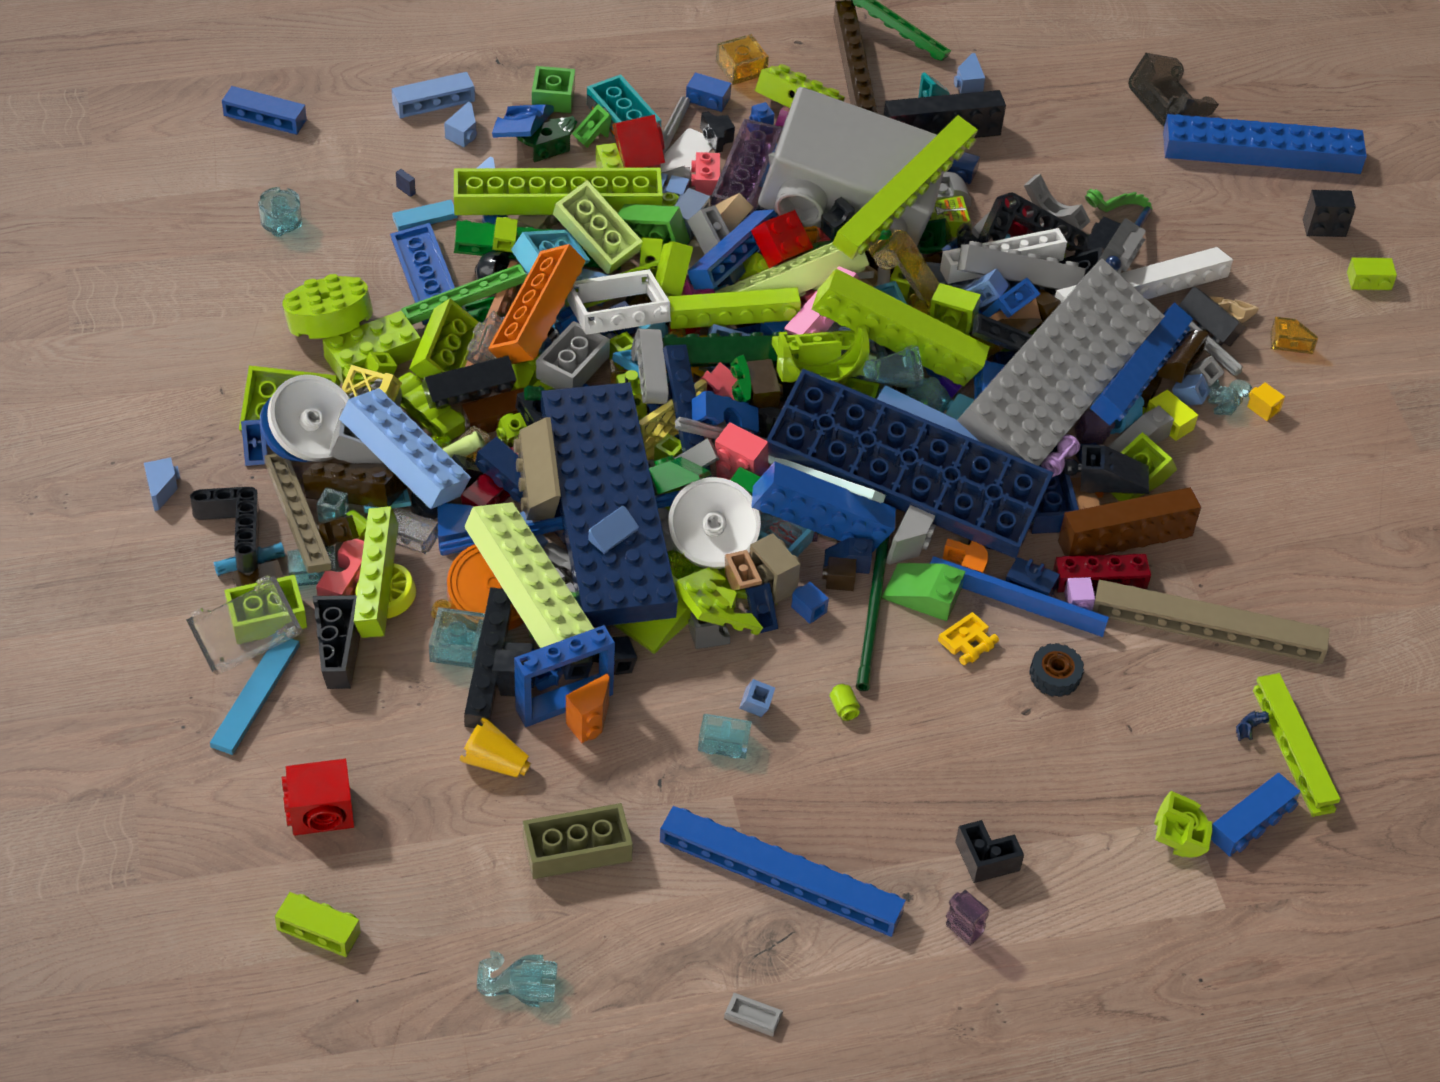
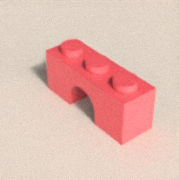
M353 539L343 542L337 554L339 567L346 570L341 572L325 571L316 585L317 596L355 595L356 585L360 576L364 541Z

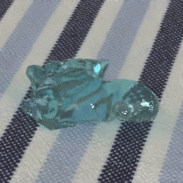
M1217 379L1209 386L1210 393L1208 394L1209 397H1212L1208 399V403L1217 404V407L1213 410L1214 414L1232 415L1237 406L1243 402V397L1249 396L1252 386L1247 381L1237 379L1232 381L1229 387L1221 386Z

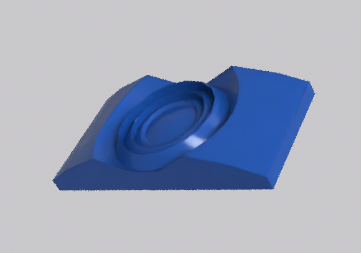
M552 105L508 106L504 118L497 117L492 136L493 138L532 136L554 112V107Z

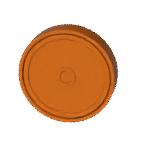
M474 544L463 550L452 562L447 576V598L454 614L463 623L481 631L490 587L503 588ZM514 605L509 630L524 623Z

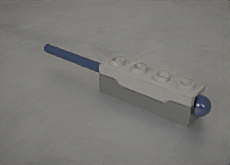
M1147 206L1143 209L1135 223L1125 218L1099 260L1101 258L1104 259L1119 274L1122 270L1124 272L1127 271L1146 240L1143 238L1146 230L1141 227L1152 211L1150 207Z

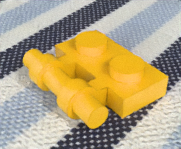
M972 612L939 634L938 641L953 655L962 651L964 655L959 658V661L962 665H966L979 659V655L983 652L992 650L994 645L999 642V638L996 634L988 637L985 633L988 632L989 626ZM976 640L979 644L975 647L971 646L970 644Z

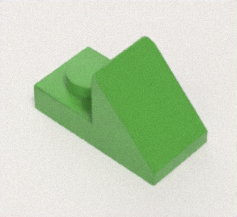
M597 104L572 134L588 148L600 133L606 138L609 137L612 116Z

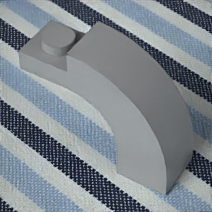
M1041 174L1033 176L1024 185L1031 199L1030 202L1074 227L1082 230L1091 222L1082 204L1066 206L1059 203L1051 195Z

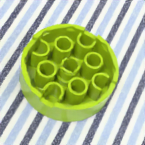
M329 274L325 278L318 280L308 279L303 285L287 293L282 302L289 331L298 337L302 334L308 335L309 339L328 338L350 332L360 327L359 322L362 320L368 321L373 314L368 286L360 277Z

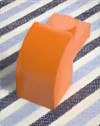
M948 538L944 548L943 559L985 574L988 552L983 545L971 541L970 545Z

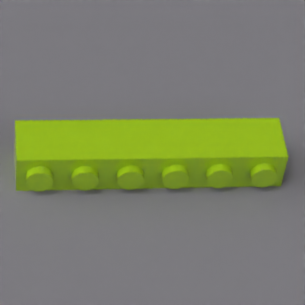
M798 287L668 296L670 301L671 329L708 327L713 324L722 326L791 321L801 310Z
M391 506L368 509L354 614V623L361 638L385 636L390 583L392 580L399 525Z

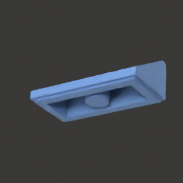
M621 506L589 529L588 540L605 554L639 530V526L624 506Z

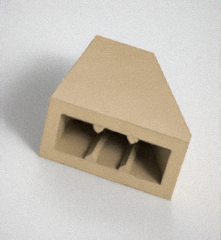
M740 193L715 205L729 232L735 229L753 209V206Z

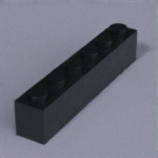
M490 587L464 713V727L475 728L477 724L483 726L481 722L483 717L489 721L491 720L497 690L492 668L496 650H503L504 642L507 640L513 604L504 589Z

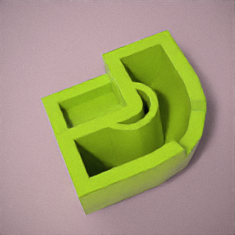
M1170 791L1163 800L1154 823L1157 826L1155 840L1174 848V855L1191 858L1198 857L1209 851L1212 821H1208L1206 815L1200 809V804Z

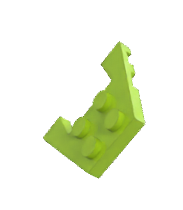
M707 567L678 579L674 584L675 590L698 620L720 626L728 623L735 630L742 631L744 628L751 629V634L759 635L763 627L752 613H734L729 606L728 600L718 592L717 586H722L726 581L718 569Z

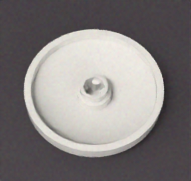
M316 375L295 376L282 383L272 395L268 405L269 427L277 442L290 454L313 462L331 460L335 458L329 456L331 440L341 409L345 408L350 398L338 385L326 378Z
M703 478L684 487L675 497L668 515L669 536L676 550L690 563L702 568L722 569L725 568L726 554L747 550L750 553V544L757 541L760 533L761 521L759 510L751 508L752 496L739 484L724 478Z

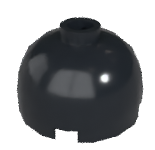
M491 251L484 254L475 267L477 280L507 269L510 263L508 256L511 255L505 251Z

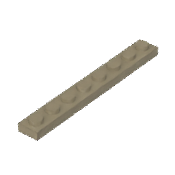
M277 454L265 455V465L307 573L330 571L331 561L290 460L284 459Z

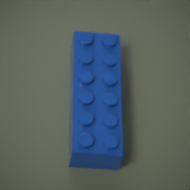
M776 461L753 485L751 508L839 541L849 537L873 539L872 552L895 530V507L857 495L846 488Z

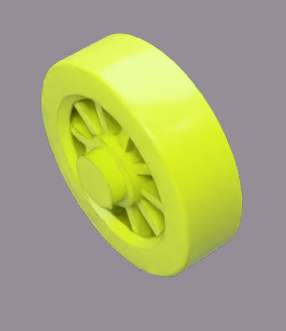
M396 563L393 565L387 619L398 616L406 611L416 597V585L411 573L407 568ZM358 580V582H357L356 589H355V594H356V595H357V591H358L359 580Z

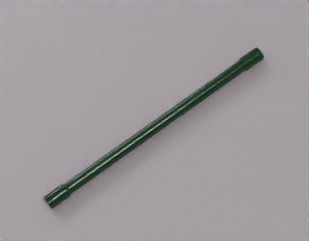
M890 535L876 549L860 667L856 680V689L859 691H868L870 689L871 667Z

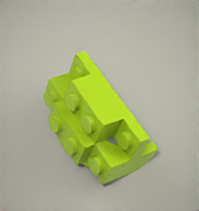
M865 325L857 326V332L845 330L797 335L779 332V336L772 337V346L777 353V373L782 382L791 383L797 381L802 369L839 384H846V380L850 377L866 375L868 372L870 346ZM841 350H848L841 356Z

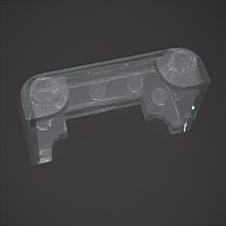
M264 576L256 581L258 585L254 587V590L211 611H204L203 608L197 609L190 613V618L186 619L214 674L224 673L303 633V629L275 576Z

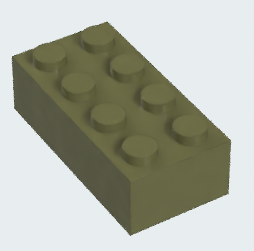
M622 803L522 821L523 840L532 879L632 861L633 844Z

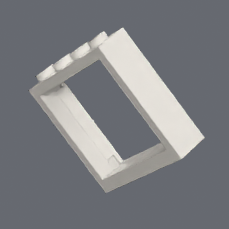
M650 269L578 280L574 282V287L567 296L568 303L586 335L671 321L670 301ZM642 277H647L646 282H642ZM645 293H647L652 301L651 303L587 312L583 303ZM588 317H594L595 320L590 321Z

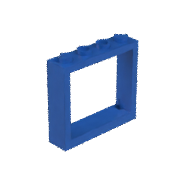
M605 625L514 658L515 710L525 728L566 713V695L605 674H608L610 677L609 696L613 695L615 642ZM599 653L598 674L532 698V677ZM527 659L528 661L524 662V665H522L521 661Z

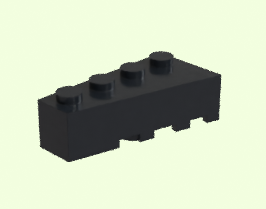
M508 355L424 377L421 385L429 408L443 409L449 405L462 404L509 392L512 390L517 379Z
M357 595L313 596L321 672L327 689H351L360 641V634L354 623Z

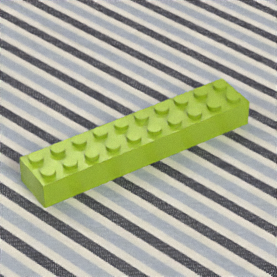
M454 168V215H553L555 204L587 180L617 213H619L624 204L662 206L661 168Z

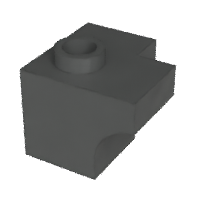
M691 613V619H688V628L695 649L730 644V635L726 623L720 626L701 621Z

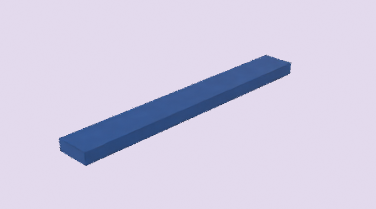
M933 556L930 562L946 564L964 570L963 589L1100 637L1104 636L1109 619L1105 615Z

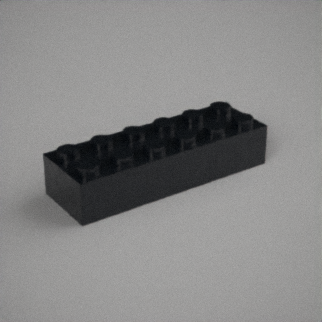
M1000 90L885 101L884 116L938 135L959 115L978 129L974 138L1001 136L1006 104Z

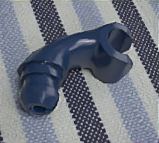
M1254 710L1247 714L1236 726L1238 741H1241L1243 738L1253 740L1251 728L1261 723H1268L1269 713L1266 711L1256 712Z

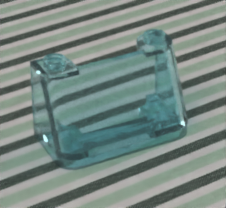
M875 341L869 342V352L875 353L877 359L865 362L863 368L865 376L857 375V377H850L911 390L923 387L925 382L918 346L911 345L905 347V350L885 356L884 351L876 350L874 347ZM841 350V356L848 350Z

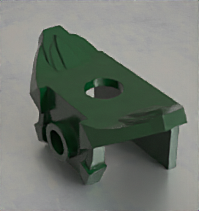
M573 116L549 119L532 136L516 138L525 145L533 147V162L535 163L569 152L570 135L574 132L578 122Z

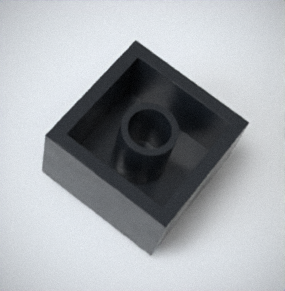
M1311 190L1302 219L1306 236L1346 237L1356 209L1352 191Z

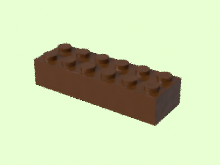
M1189 487L1065 512L1058 543L1065 556H1094L1118 551L1123 552L1138 547L1143 548L1148 545L1166 543L1176 539H1186L1193 536L1201 505L1193 490Z

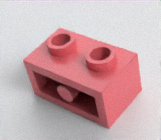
M696 152V160L691 162V172L695 173L691 174V186H695L696 191L706 195H719L720 153Z

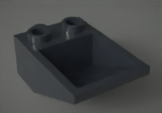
M1082 445L1081 463L1071 458L1065 460L1063 474L1074 476L1077 472H1081L1080 491L1088 493L1149 494V466L1105 445Z

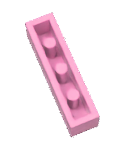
M842 267L837 268L860 280L857 273ZM817 291L785 326L784 329L788 335L826 332L835 322L811 310Z

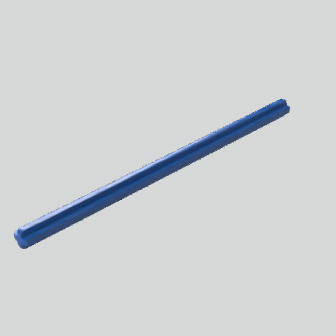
M681 490L656 495L657 507L671 506ZM561 516L527 524L534 536L563 530ZM468 536L439 543V551L442 556L462 552L475 543Z

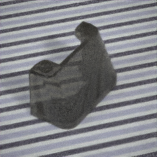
M1145 53L1129 78L1130 90L1163 126H1165L1167 114L1207 117L1212 115L1219 105L1212 97L1205 96L1202 99H1195L1179 83L1184 74V67L1177 58Z

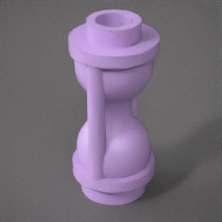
M1066 434L1057 445L1058 452L1050 453L1043 460L1041 467L1054 472L1052 477L1059 475L1065 466V457H1072L1080 450L1079 441L1074 436Z

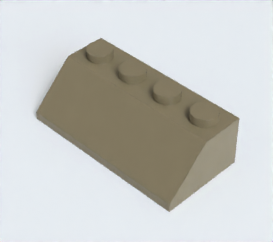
M546 417L521 429L518 439H514V452L518 453L516 470L521 474L518 487L519 492H523L521 510L525 511L526 520L554 518L561 497L551 418Z

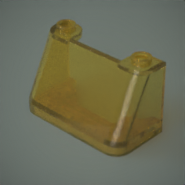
M897 230L892 233L889 239L880 240L867 248L881 269L889 270L897 265L899 266L915 292L910 295L911 307L930 316L931 299L939 282L910 235L906 231Z

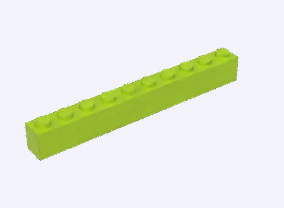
M957 115L837 232L832 244L852 260L858 254L862 255L869 247L870 242L875 243L883 229L887 231L893 224V220L895 218L899 219L905 212V208L907 206L911 207L916 202L917 196L919 194L923 195L928 190L931 182L933 184L937 182L942 171L947 172L952 166L953 161H958L964 154V150L966 148L969 150L976 142L974 137L978 129Z

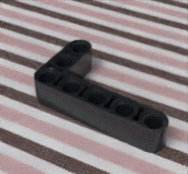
M1013 192L1000 195L995 199L978 238L980 243L989 242V235L993 238V241L1005 239L1014 220L1035 233L1059 228L1067 241L1066 250L1068 251L1082 250L1089 243V238L1085 232ZM1006 198L1010 203L1009 208L1005 204ZM1023 208H1024V209L1026 210V212H1027L1026 217L1023 215V212H1022ZM997 217L1001 219V226L997 223ZM1040 218L1044 221L1043 227L1040 224ZM1074 237L1078 240L1077 245L1074 243Z
M230 487L193 491L190 494L192 515L195 519L235 518L234 551L237 570L242 573L255 571L258 567L260 514L257 489L254 487Z

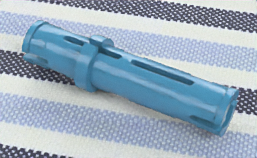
M281 542L264 548L258 547V564L285 557ZM235 556L213 562L217 576L237 570Z

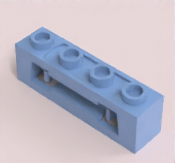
M996 268L960 289L981 294L980 309L1001 297L1009 284ZM929 308L928 311L925 313V314H927V315H929V316H930V308Z

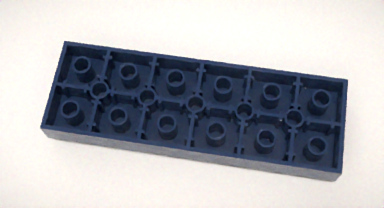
M802 369L766 440L768 441V455L772 457L786 459L886 495L883 503L905 513L910 505L935 515L934 525L1015 559L1023 545L1054 473L805 369Z
M631 382L541 391L543 419L546 417L551 418L561 494L559 508L577 603L593 627L676 618L678 600ZM621 506H624L639 526V530L603 554L588 540L589 529Z

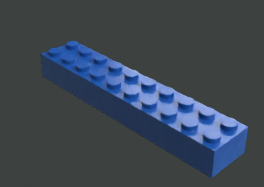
M1167 114L1163 130L1165 158L1361 174L1367 157L1363 130Z

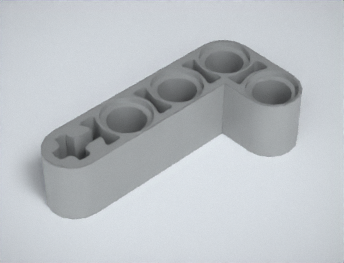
M637 329L632 343L631 357L632 361H638L642 402L666 404L668 400V384L661 330Z

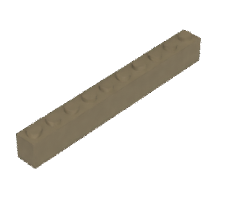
M1099 580L1092 611L1105 615L1109 619L1318 664L1323 663L1328 651L1329 628L1122 585L1111 581Z

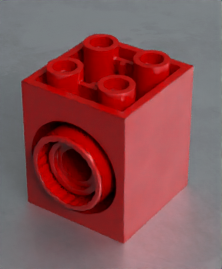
M655 114L612 124L617 149L624 168H661V164L665 163L663 154L665 144L660 124L656 122Z
M346 758L285 766L286 776L281 777L284 792V809L287 827L292 826L294 836L354 828Z

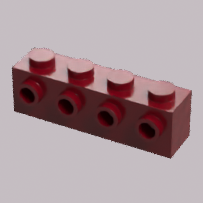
M1146 554L1056 557L1053 572L1060 574L1056 588L1057 593L1065 591L1068 578L1091 577L1093 591H1096L1099 580L1147 590L1151 578Z

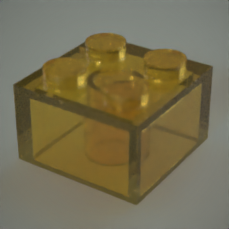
M752 34L717 43L716 63L733 85L759 78L761 70L768 68L769 56Z

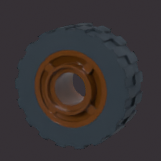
M1050 643L1040 647L1035 652L1029 670L1030 679L1034 686L1044 694H1049L1052 697L1067 696L1079 686L1084 673V663L1081 660V656L1073 648L1071 649L1065 644Z

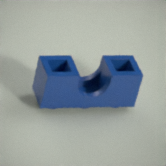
M704 391L692 399V420L712 425H718L725 420L727 425L730 422L754 435L759 432L757 407L751 406L746 402L732 400L730 397L716 395L712 391Z

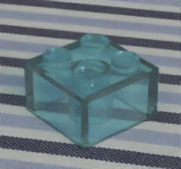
M438 607L429 641L430 662L474 668L485 614Z

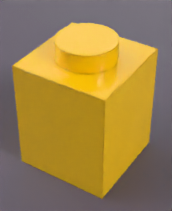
M1265 382L1258 388L1254 387L1248 396L1250 399L1247 407L1268 421L1281 411L1285 396Z

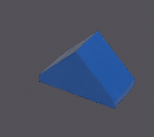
M260 419L241 421L245 466L265 464V455H268L267 442L261 431Z

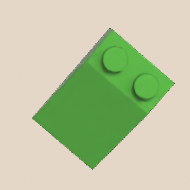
M898 563L882 595V599L947 621L962 590L965 571L946 564Z

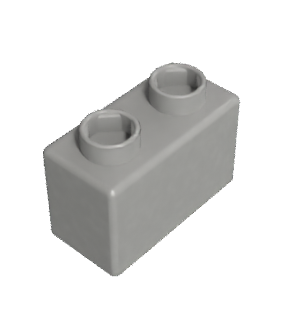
M799 87L796 90L758 199V204L768 210L774 209L779 216L796 210L803 227L816 226L821 228V215L832 208L835 200L843 197L855 209L856 214L937 135L813 90ZM944 171L941 172V176L935 184L931 182L928 190L923 195L919 194L917 196L916 202L911 207L907 206L905 208V212L899 219L895 218L893 220V224L889 228L892 233L890 238L887 240H877L875 243L870 242L867 251L877 255L895 254L907 258L913 256L933 213Z

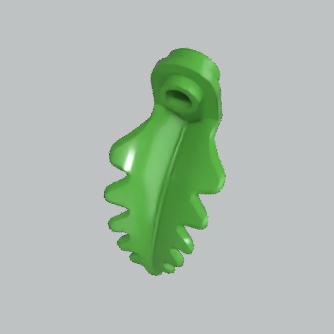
M1089 189L1085 196L1086 201L1092 207H1098V209L1105 212L1125 204H1137L1144 208L1148 206L1153 210L1151 202H1148L1149 199L1144 197L1143 194L1136 195L1137 192L1125 193L1110 198L1106 202L1103 200L1101 192L1097 189Z

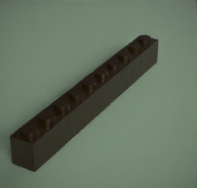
M852 0L835 1L833 19L850 104L878 114L855 5Z

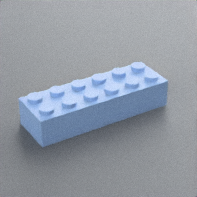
M378 388L348 399L339 420L430 509L461 496L471 477L416 422L404 413L385 392Z

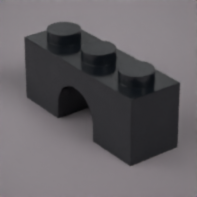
M629 636L612 637L615 642L614 675L632 673L638 657ZM599 653L560 667L565 680L588 678L593 662L599 663Z

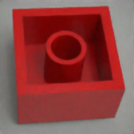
M796 210L767 220L751 230L769 268L801 256L813 248Z

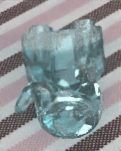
M492 950L490 951L492 958L483 959L479 962L477 991L485 996L510 994L522 1003L538 1008L540 1002H554L555 985L542 984V979L556 980L558 963L544 961V955L532 954L521 957L495 978H491L490 975L503 965L504 956Z

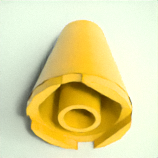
M483 717L481 719L483 726L477 724L464 747L467 751L466 757L461 755L459 761L518 778L520 774L525 776L531 765L528 761L529 756L488 719Z

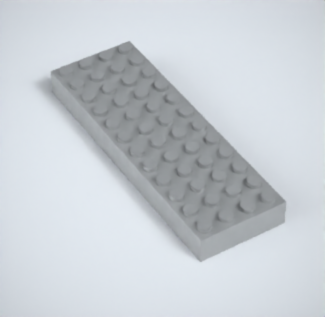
M1101 258L957 421L980 442L1039 466L1165 315Z

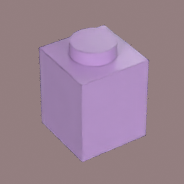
M1091 577L1068 578L1064 591L1066 602L1092 611L1095 596Z

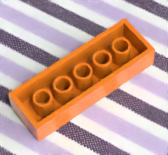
M570 244L540 251L488 348L496 358L509 355L511 364L532 361L538 356L542 343L547 339L551 326L556 322V317L560 309L565 305V300L572 291L573 284L581 274L582 267L586 262Z

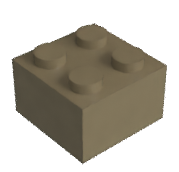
M774 533L750 544L749 555L759 573L762 584L770 583L774 604L792 596L799 582L801 564L798 557L792 555L785 543L779 540Z

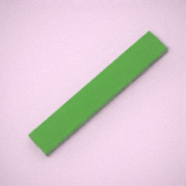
M521 264L406 306L401 311L411 325L429 319L434 308L450 298L461 307L522 284L527 274Z

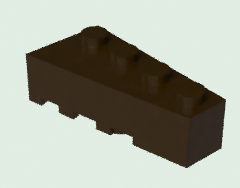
M313 463L302 474L306 498L378 508L391 506L408 487L384 463Z

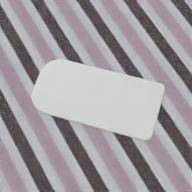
M690 128L687 129L664 154L665 163L661 164V173L684 165L685 167H690L691 170V162L696 160V152H709L712 149L710 143L704 138L702 133Z

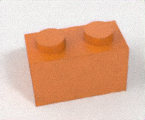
M608 674L566 695V724L581 743L597 738L603 731L609 707L610 677Z

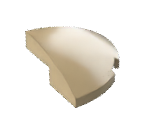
M1209 296L1241 323L1249 320L1259 310L1258 307L1235 299L1233 301L1224 299V297Z

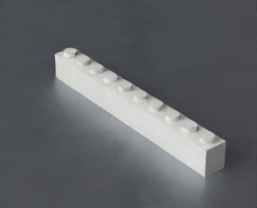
M1218 247L1126 271L1120 273V275L1146 299L1226 278L1229 276L1233 259ZM1075 286L1057 290L1055 297L1062 302Z

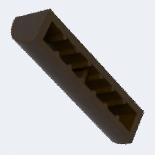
M1195 330L1187 333L1159 370L1157 376L1182 383L1204 352L1209 332Z

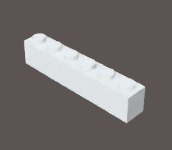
M1059 228L982 243V247L989 248V245L1002 247L1001 251L1008 252V249L1021 251L1023 256L1032 253L1040 255V259L1043 260L1051 257L1062 261L1067 241ZM961 248L943 251L940 271L948 284L984 276L957 270Z

